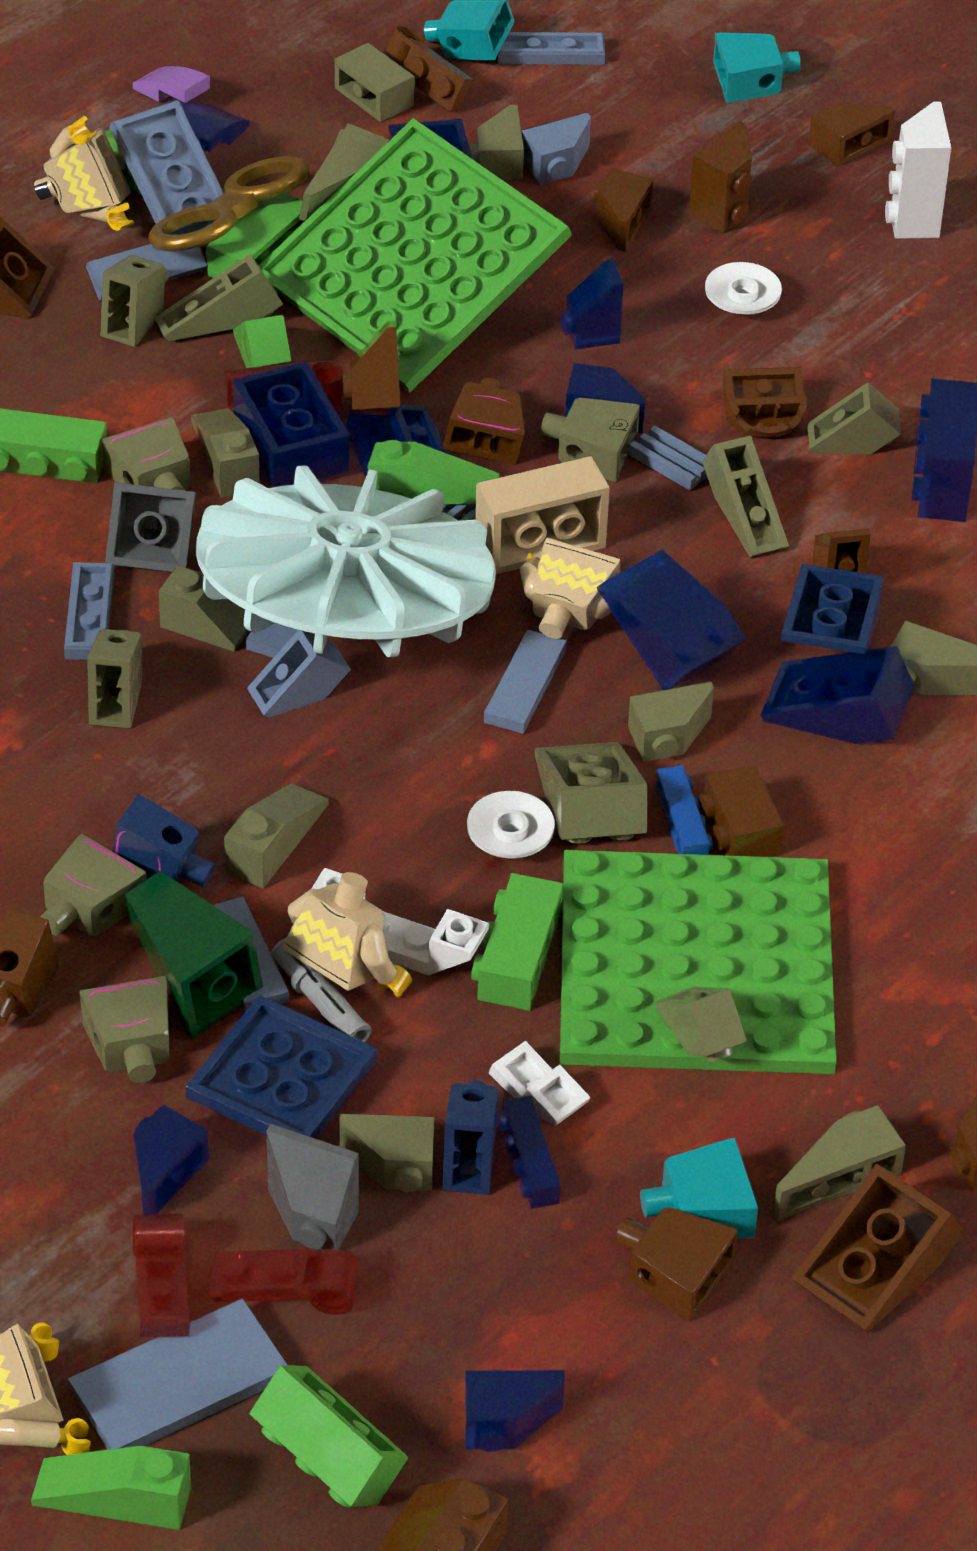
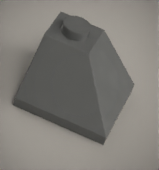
M114 482L105 563L173 572L177 565L187 568L196 492Z
M270 1124L266 1130L268 1191L292 1240L301 1242L304 1246L311 1249H321L336 1254L359 1212V1153Z

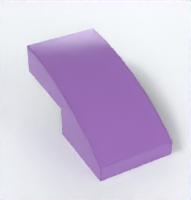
M165 66L157 68L133 82V89L158 102L172 96L186 103L210 89V76L186 67Z

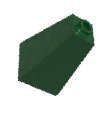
M162 871L157 872L145 881L139 882L132 890L125 894L131 924L157 976H166L168 998L187 1036L192 1040L244 1005V998L263 987L254 934L247 927Z

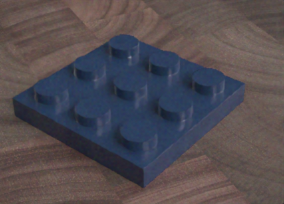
M259 995L186 1085V1098L266 1136V1130L270 1124L317 1139L376 1063L377 1048Z

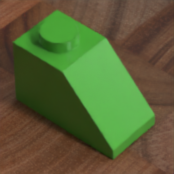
M283 315L244 321L233 329L234 337L247 371L258 370L259 376L277 374L282 372V365L292 361Z

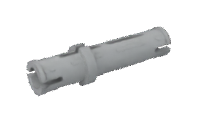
M286 938L279 941L273 947L271 955L273 960L291 978V985L299 994H305L335 1030L365 1042L372 1031L370 1025L359 1016L324 975L282 949Z

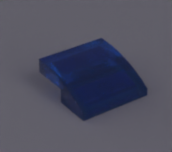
M172 99L164 103L163 105L177 101L178 99ZM191 99L186 103L179 100L202 149L206 152H210L219 142L230 145L249 127V120L195 99Z
M400 404V407L389 408L387 416L350 413L346 422L347 431L365 477L369 471L368 463L376 442L388 440L417 442L446 453L445 449H442L443 443L428 406Z

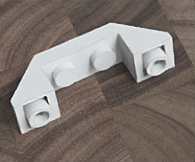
M324 868L311 889H320L332 883L339 884L342 873ZM449 909L446 910L436 929L382 911L385 916L383 931L388 957L391 962L426 975H431L471 960L489 929L488 922Z

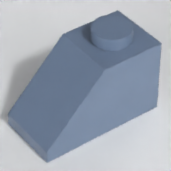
M588 113L522 130L523 164L539 185L574 175L590 144L591 116Z
M298 630L247 687L264 716L268 718L322 701L331 693L351 670L333 642L327 640L323 653L318 654L313 653L315 634Z

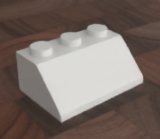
M932 102L902 124L899 141L893 142L892 156L893 163L896 164V171H890L889 191L893 196L892 201H886L885 218L886 223H892L895 238L940 237L951 154V144L941 102Z

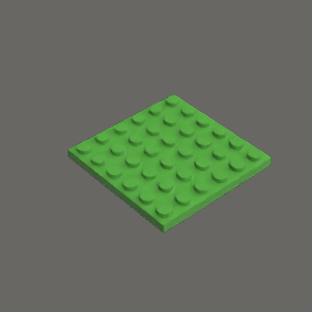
M413 118L277 247L259 267L269 279L278 295L357 354L387 321H395L399 385L410 393L564 244L572 234L569 226Z
M564 850L560 1065L835 1074L836 1044L828 859ZM694 986L730 988L746 1042L733 1046L732 1055L715 1061H707L704 1056L688 1055L657 1011L654 1001Z

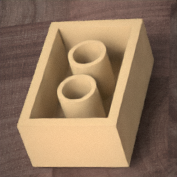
M591 456L476 484V520L481 521L487 529L485 545L493 557L496 574L520 569L527 561L529 552L534 553V557L540 558L546 537L591 551L606 548L609 486Z

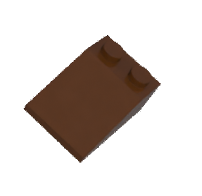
M876 1164L792 1276V1280L868 1333L937 1270L963 1235L964 1230L950 1212Z

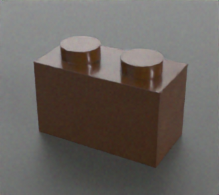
M751 765L707 774L705 776L704 793L699 795V806L705 820L710 819L713 825V835L717 848L724 850L727 856H781L784 824L756 766Z

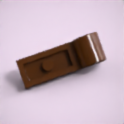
M395 26L383 53L414 76L416 88L449 111H459L473 79L423 45L425 39L419 33L404 26Z

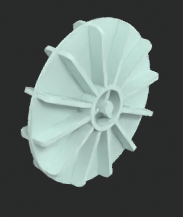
M297 466L294 485L267 488L249 478L239 480L234 486L233 500L222 506L211 505L206 508L202 516V524L196 542V557L204 575L203 591L208 598L213 600L229 599L245 609L244 627L253 633L259 632L275 623L315 633L313 653L318 654L323 653L329 636L375 639L387 657H397L399 655L401 638L431 634L447 643H451L460 638L463 621L475 613H482L487 610L494 589L496 570L493 557L485 545L487 529L481 521H458L442 512L444 494L436 489H431L412 499L376 490L378 471L369 469L362 487L320 484L308 466Z

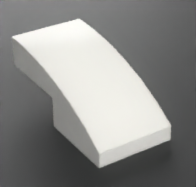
M524 1041L493 1063L489 1074L512 1097L532 1113L554 1126L588 1103L591 1098L561 1065L552 1069L527 1041Z

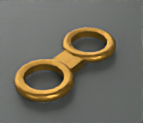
M294 156L274 157L250 164L231 175L224 185V194L209 204L189 207L160 220L152 227L148 240L155 249L166 252L184 251L211 243L229 232L237 220L259 207L258 201L272 199L300 186L308 178L310 166L303 158ZM289 172L280 179L266 184L245 186L247 183L269 174ZM214 221L212 224L191 233L170 235L173 231L195 222Z

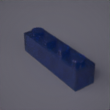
M526 1096L503 1100L502 1113H498V1121L501 1131L506 1130L507 1133L505 1136L508 1153L513 1152L514 1155L512 1159L514 1173L516 1176L520 1175L522 1180L520 1181L522 1197L528 1199L531 1209L559 1204V1179L532 1097Z

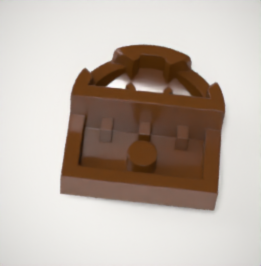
M802 367L724 369L722 379L725 412L728 422L736 431L754 437H777L788 435L798 429L807 406V396H804Z

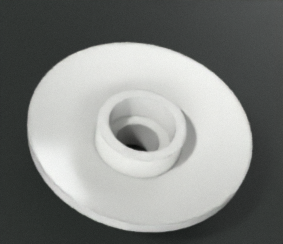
M733 262L719 266L708 275L705 284L706 295L714 305L736 314H756L766 311L779 301L782 291L779 278L771 270L749 262Z
M501 791L483 797L471 808L467 819L468 834L475 845L491 855L502 858H522L539 852L551 841L555 828V820L550 808L539 798L519 791Z

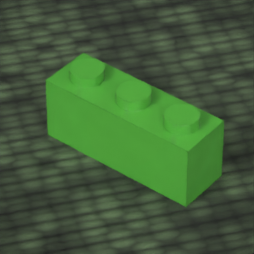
M286 193L272 199L258 201L259 207L237 220L234 227L224 236L207 245L208 276L216 277L249 254L260 265L305 222L299 219L302 200Z
M0 408V471L98 483L104 465L102 439L107 438L106 422Z
M511 873L506 890H498L494 904V915H497L495 922L488 921L489 929L483 938V947L486 948L484 955L476 954L472 968L471 979L478 981L477 1000L528 1011L531 1010L562 914L564 883Z
M280 1365L249 1413L263 1426L261 1431L266 1438L277 1445L285 1446L296 1456L295 1463L300 1469L311 1476L319 1477L330 1487V1496L339 1504L348 1508L378 1506L409 1458L308 1366Z

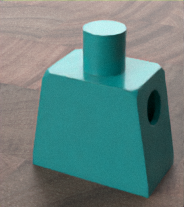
M453 0L448 4L440 20H428L425 22L424 35L428 42L439 41L443 54L448 59L495 60L515 21L508 0Z
M715 33L713 64L726 103L778 94L781 91L782 75L800 72L799 52H779L775 38L771 34Z
M735 1138L726 1139L669 1157L664 1161L662 1186L640 1190L641 1207L645 1218L657 1216L662 1209L670 1207L738 1230L737 1239L755 1237L758 1206Z

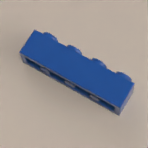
M683 765L657 769L655 788L677 854L709 855V850L713 849L712 837L710 834H706L704 815L699 814L698 796L692 793L693 784L691 776H686Z

